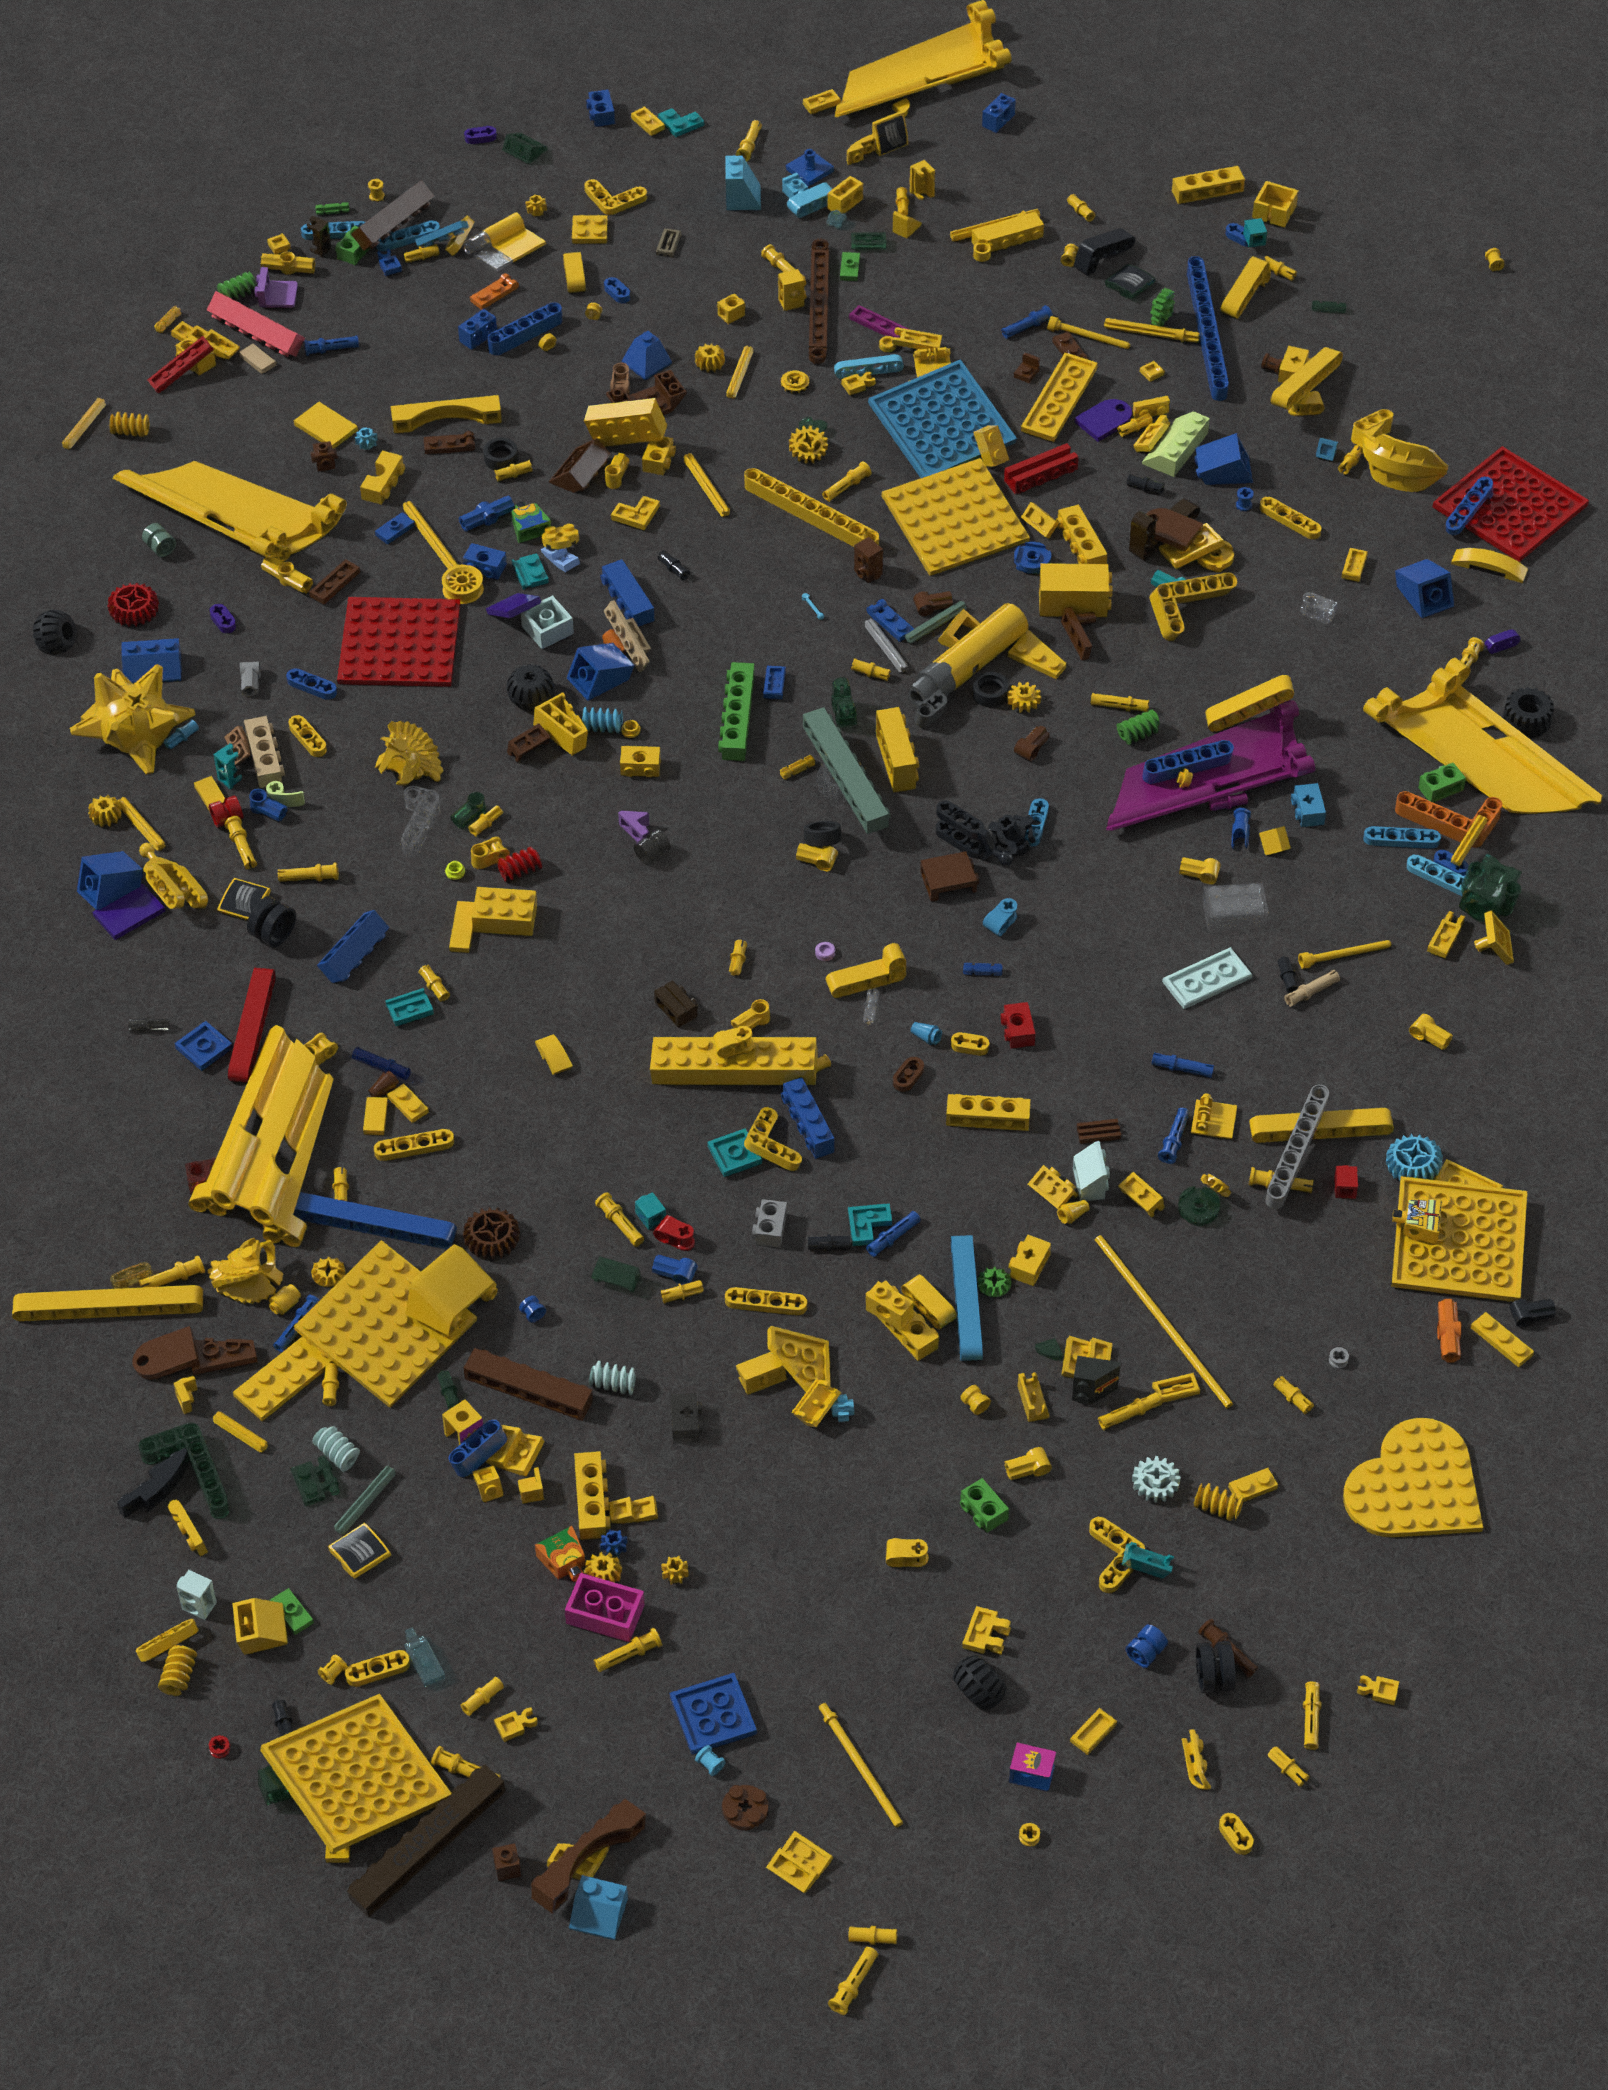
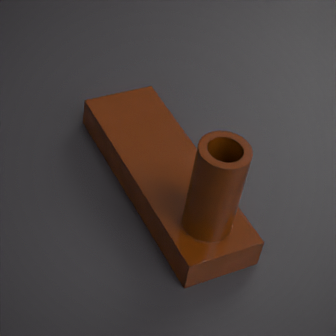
M1072 607L1065 608L1061 623L1082 661L1089 659L1092 645L1081 625L1095 623L1096 615L1094 612L1075 614Z

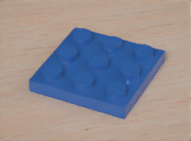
M735 1673L670 1693L671 1702L692 1755L698 1753L707 1745L715 1748L757 1734L756 1726Z

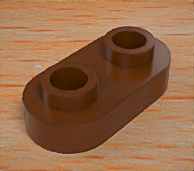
M918 1057L907 1058L893 1076V1087L901 1092L910 1090L923 1074L924 1062Z

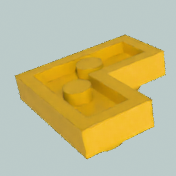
M643 496L635 508L618 503L611 514V520L645 530L659 509L660 501Z

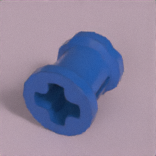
M1243 487L1237 491V509L1249 511L1252 508L1253 490Z

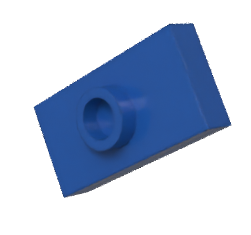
M402 512L375 530V536L388 545L413 528L415 521Z
M767 666L764 698L783 699L786 667Z

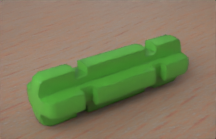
M347 202L325 204V206L322 204L315 207L317 215H322L323 213L334 214L341 211L345 213L350 210L349 203Z

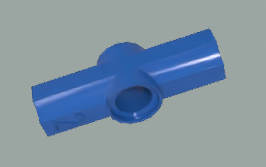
M509 495L490 504L484 501L479 503L474 511L460 516L459 522L464 531L471 530L482 524L489 526L494 524L498 517L515 509V506Z

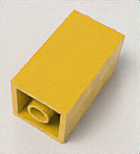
M1041 563L1039 582L1040 616H1063L1064 609L1072 607L1075 614L1094 612L1096 617H1107L1108 610H1111V599L1109 597H1112V586L1109 585V583H1112V572H1108V564Z

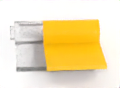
M515 212L464 241V250L467 254H471L497 272L544 246L546 241L527 230L522 217Z

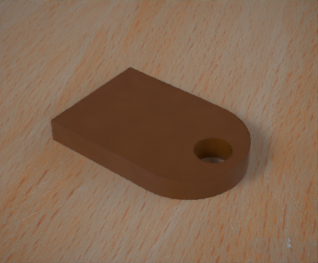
M1156 508L1146 513L1149 517L1157 520L1155 539L1182 551L1187 550L1203 529V523L1169 509Z
M188 1326L142 1344L134 1353L132 1360L133 1367L138 1375L144 1379L154 1380L199 1364L192 1328ZM144 1360H149L146 1365L140 1366Z

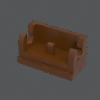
M538 723L508 741L507 753L510 756L514 754L516 757L515 761L518 762L521 760L522 755L542 743L543 745L548 744L551 736Z

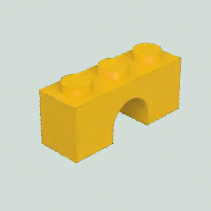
M382 451L375 462L376 475L378 476L367 475L360 486L362 500L382 505L384 500L389 498L392 487L396 486L399 475L404 473L405 464H403V457L386 451Z

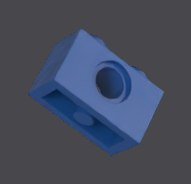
M1001 93L983 110L982 127L997 133L1015 115L1016 99Z
M471 543L463 557V565L473 566L483 576L498 580L507 565L506 552Z

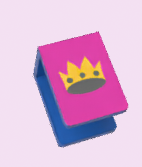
M1016 1743L1010 1767L1009 1783L1049 1791L1055 1768L1056 1752Z

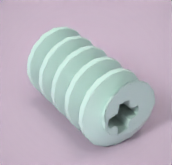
M598 1360L591 1369L588 1384L592 1386L595 1382L596 1388H600L603 1385L605 1390H609L612 1385L614 1392H617L620 1388L621 1393L625 1394L629 1390V1395H632L636 1375L634 1368H631L629 1373H626V1366H623L621 1371H618L617 1364L610 1369L608 1362L602 1368L601 1361Z
M335 1426L321 1428L316 1432L312 1440L313 1444L325 1456L329 1457V1460L335 1463L342 1472L347 1471L354 1465L360 1453V1450L357 1447L354 1448V1444L349 1442L347 1437H343L340 1431L337 1432Z

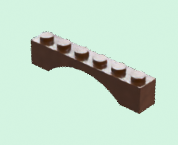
M624 1799L619 1804H615L604 1818H600L588 1833L585 1832L581 1835L573 1847H568L559 1860L553 1861L547 1871L541 1876L538 1875L531 1884V1899L553 1914L568 1900L570 1883L579 1866L592 1854L605 1847L630 1842L645 1828L646 1813L627 1799Z

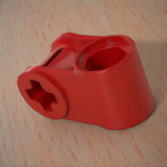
M669 1215L662 1219L653 1232L658 1241L682 1251H689L695 1245L693 1227Z

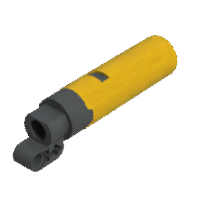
M1009 603L1002 605L918 673L916 682L911 685L908 695L910 702L917 707L914 719L917 726L922 728L928 727L941 717L945 710L947 696L1027 632L1028 621L1020 608Z

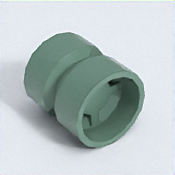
M159 523L149 525L142 533V540L158 557H165L171 554L176 547V540Z

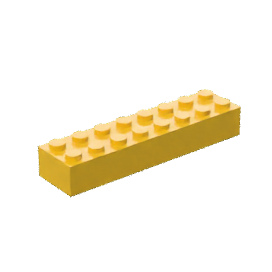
M653 1037L650 1063L652 1084L783 1085V1083L802 1077L806 1085H816L817 1040L816 1037H751L755 1042V1047L752 1051L728 1058H720L717 1055L713 1037Z

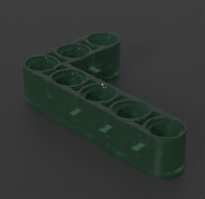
M186 1423L148 1436L139 1442L141 1460L148 1465L164 1461L172 1453L180 1451L185 1447L211 1516L215 1519H223L229 1514L230 1509L227 1495L200 1427L196 1423Z

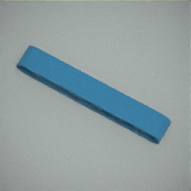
M951 1236L960 1360H983L973 1236Z

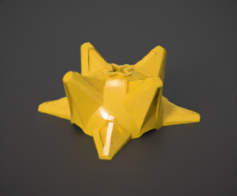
M156 664L134 684L131 683L120 669L112 670L111 679L102 673H98L94 677L95 714L69 729L71 735L102 739L106 744H111L121 752L129 753L145 774L154 773L156 749L162 745L174 726L195 716V711L193 708L166 704L162 698V666Z

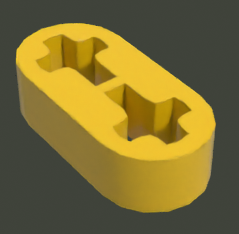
M958 1032L951 1038V1047L956 1052L982 1056L989 1051V1040L981 1035Z
M1233 1813L1222 1815L1219 1821V1830L1232 1849L1240 1855L1251 1852L1253 1837L1240 1818ZM1226 1821L1229 1823L1234 1822V1831L1230 1826L1225 1827ZM1239 1838H1240L1241 1841H1243V1842H1244V1841H1247V1845H1246V1846H1244L1243 1844L1238 1845Z

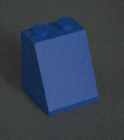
M1237 433L1196 447V456H1194L1198 466L1196 472L1198 478L1202 479L1205 485L1253 483L1249 456Z
M1428 559L1395 570L1398 589L1421 618L1454 607L1451 574L1449 571Z
M614 643L578 647L567 679L589 701L629 680L634 664Z
M124 851L84 856L81 859L77 892L96 910H100L139 888L143 878V869Z

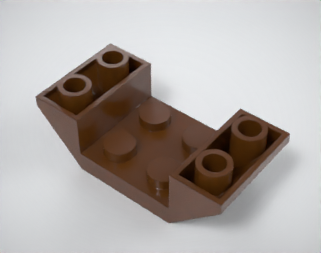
M668 370L655 375V386L630 395L625 392L623 387L606 392V396L611 403L655 398L662 414L666 415L671 413L686 396V390L673 372Z

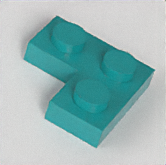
M671 108L658 114V119L665 124V127L674 137L704 126V120L696 112L680 117Z
M890 1203L848 1207L852 1246L872 1243L874 1241L872 1227L892 1225Z

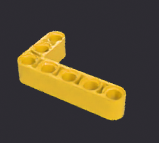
M1222 573L1160 584L1150 594V602L1163 638L1173 641L1184 631V623L1177 604L1224 596L1237 585L1236 576L1232 573Z

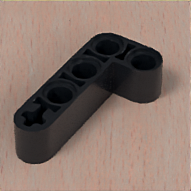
M1122 228L1087 238L1079 246L1074 267L1085 275L1090 276L1089 274L1095 273L1100 259L1129 250L1135 244L1136 238Z

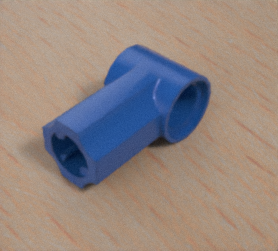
M254 789L249 794L250 810L253 813L264 814L276 821H281L288 811L287 806L268 797L264 790Z
M658 1254L654 1259L652 1273L673 1278L675 1283L684 1285L691 1283L698 1266L696 1262L689 1258H682L679 1261Z

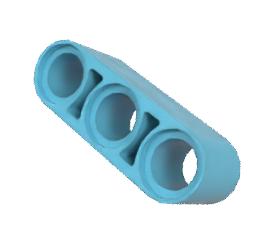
M821 183L792 196L787 202V207L798 218L806 216L828 206V192L832 188L827 183Z

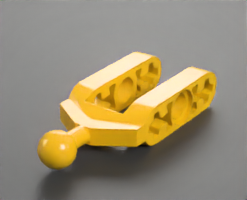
M143 843L140 846V855L144 858H149V861L143 868V871L146 873V880L168 908H182L185 899L192 908H205L207 906L208 896L184 866L157 857L154 853L155 848L151 843Z

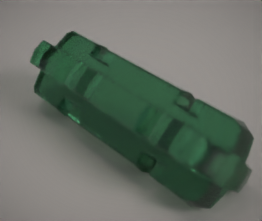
M1313 300L1311 309L1312 311L1321 310V312L1333 313L1338 311V313H1345L1346 303L1339 302V304H1336L1337 302L1322 301L1320 303L1318 300Z

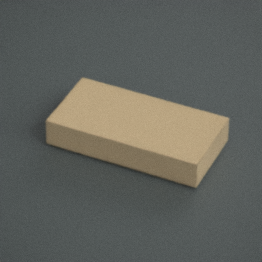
M254 344L239 352L240 357L261 374L276 366V362Z

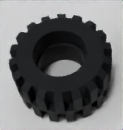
M1519 688L1517 691L1511 692V695H1508L1503 719L1526 737L1531 736V738H1535L1536 735L1540 737L1551 726L1554 712L1553 700H1550L1551 697L1549 695H1545L1544 691H1538L1537 688Z

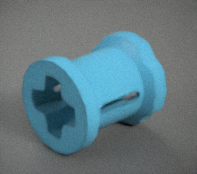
M709 1745L703 1747L695 1757V1761L703 1764L709 1770L711 1776L716 1775L725 1765V1759L719 1758L713 1753Z

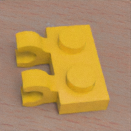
M976 1606L962 1643L963 1648L983 1654L987 1648L993 1653L1002 1655L1004 1640L991 1637V1634L995 1630L999 1634L1009 1636L1011 1621L998 1618L997 1611Z

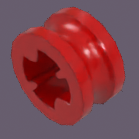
M221 1735L213 1737L209 1741L210 1754L218 1759L226 1757L230 1752L229 1740ZM215 1745H223L224 1749H216Z

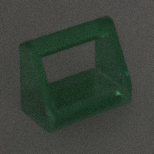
M521 132L506 134L502 147L503 151L527 164L532 163L548 149L546 145Z

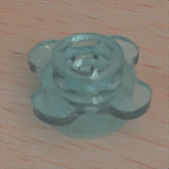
M838 210L830 212L826 220L827 225H833L837 229L840 228L843 220L846 219V214H841Z

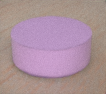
M821 942L815 948V955L821 961H830L835 957V947L829 942Z

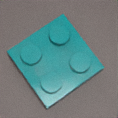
M746 1128L707 1142L708 1148L723 1177L762 1164L761 1156L747 1150L744 1146V1141L748 1134Z

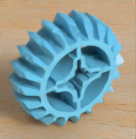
M1411 1133L1410 1137L1407 1138L1403 1135L1402 1140L1396 1139L1395 1144H1390L1389 1150L1386 1153V1165L1394 1179L1399 1178L1400 1181L1401 1176L1433 1180L1434 1175H1438L1442 1167L1443 1155L1435 1140L1430 1141L1428 1136L1422 1138L1420 1134L1418 1137H1414Z

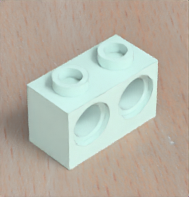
M188 1570L185 1576L178 1580L177 1591L182 1610L205 1620L217 1603L212 1580L191 1570Z

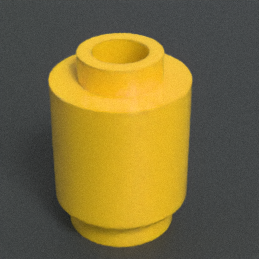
M292 1284L284 1286L269 1299V1307L273 1313L284 1315L298 1303L301 1294Z

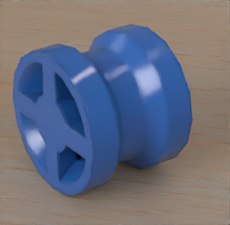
M533 1295L524 1299L519 1306V1310L526 1314V1318L530 1323L541 1319L546 1313V1308L539 1304L538 1298Z

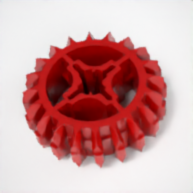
M138 582L135 585L129 583L127 586L122 584V588L116 587V591L111 592V596L108 597L110 616L116 623L120 622L122 626L126 623L128 627L131 624L137 627L138 623L144 625L145 620L150 622L151 617H155V614L158 612L159 601L157 594L151 589V586L147 587L145 583L139 585Z

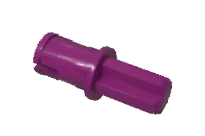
M1243 792L1211 800L1208 805L1212 811L1224 808L1231 809L1234 806L1247 805L1248 797Z

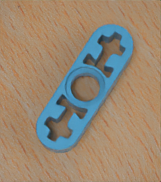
M1040 798L1032 801L1028 814L1033 820L1041 822L1039 825H1031L1036 839L1035 843H1030L1031 846H1036L1040 843L1048 815L1049 804L1046 800ZM1038 807H1042L1040 814L1037 813ZM1026 831L1025 841H1026V840L1029 841V839H1028V834H1029V832H1028V831Z

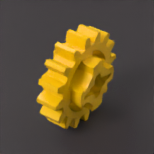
M811 425L809 429L802 426L801 431L797 428L796 433H791V439H789V452H792V457L798 456L799 462L804 459L805 464H807L808 460H811L812 463H814V459L820 461L821 455L825 456L826 450H828V438L824 437L825 433H819L818 427L813 430Z

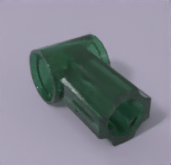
M480 792L469 794L467 802L450 816L455 826L463 829L474 818L486 813L484 795Z

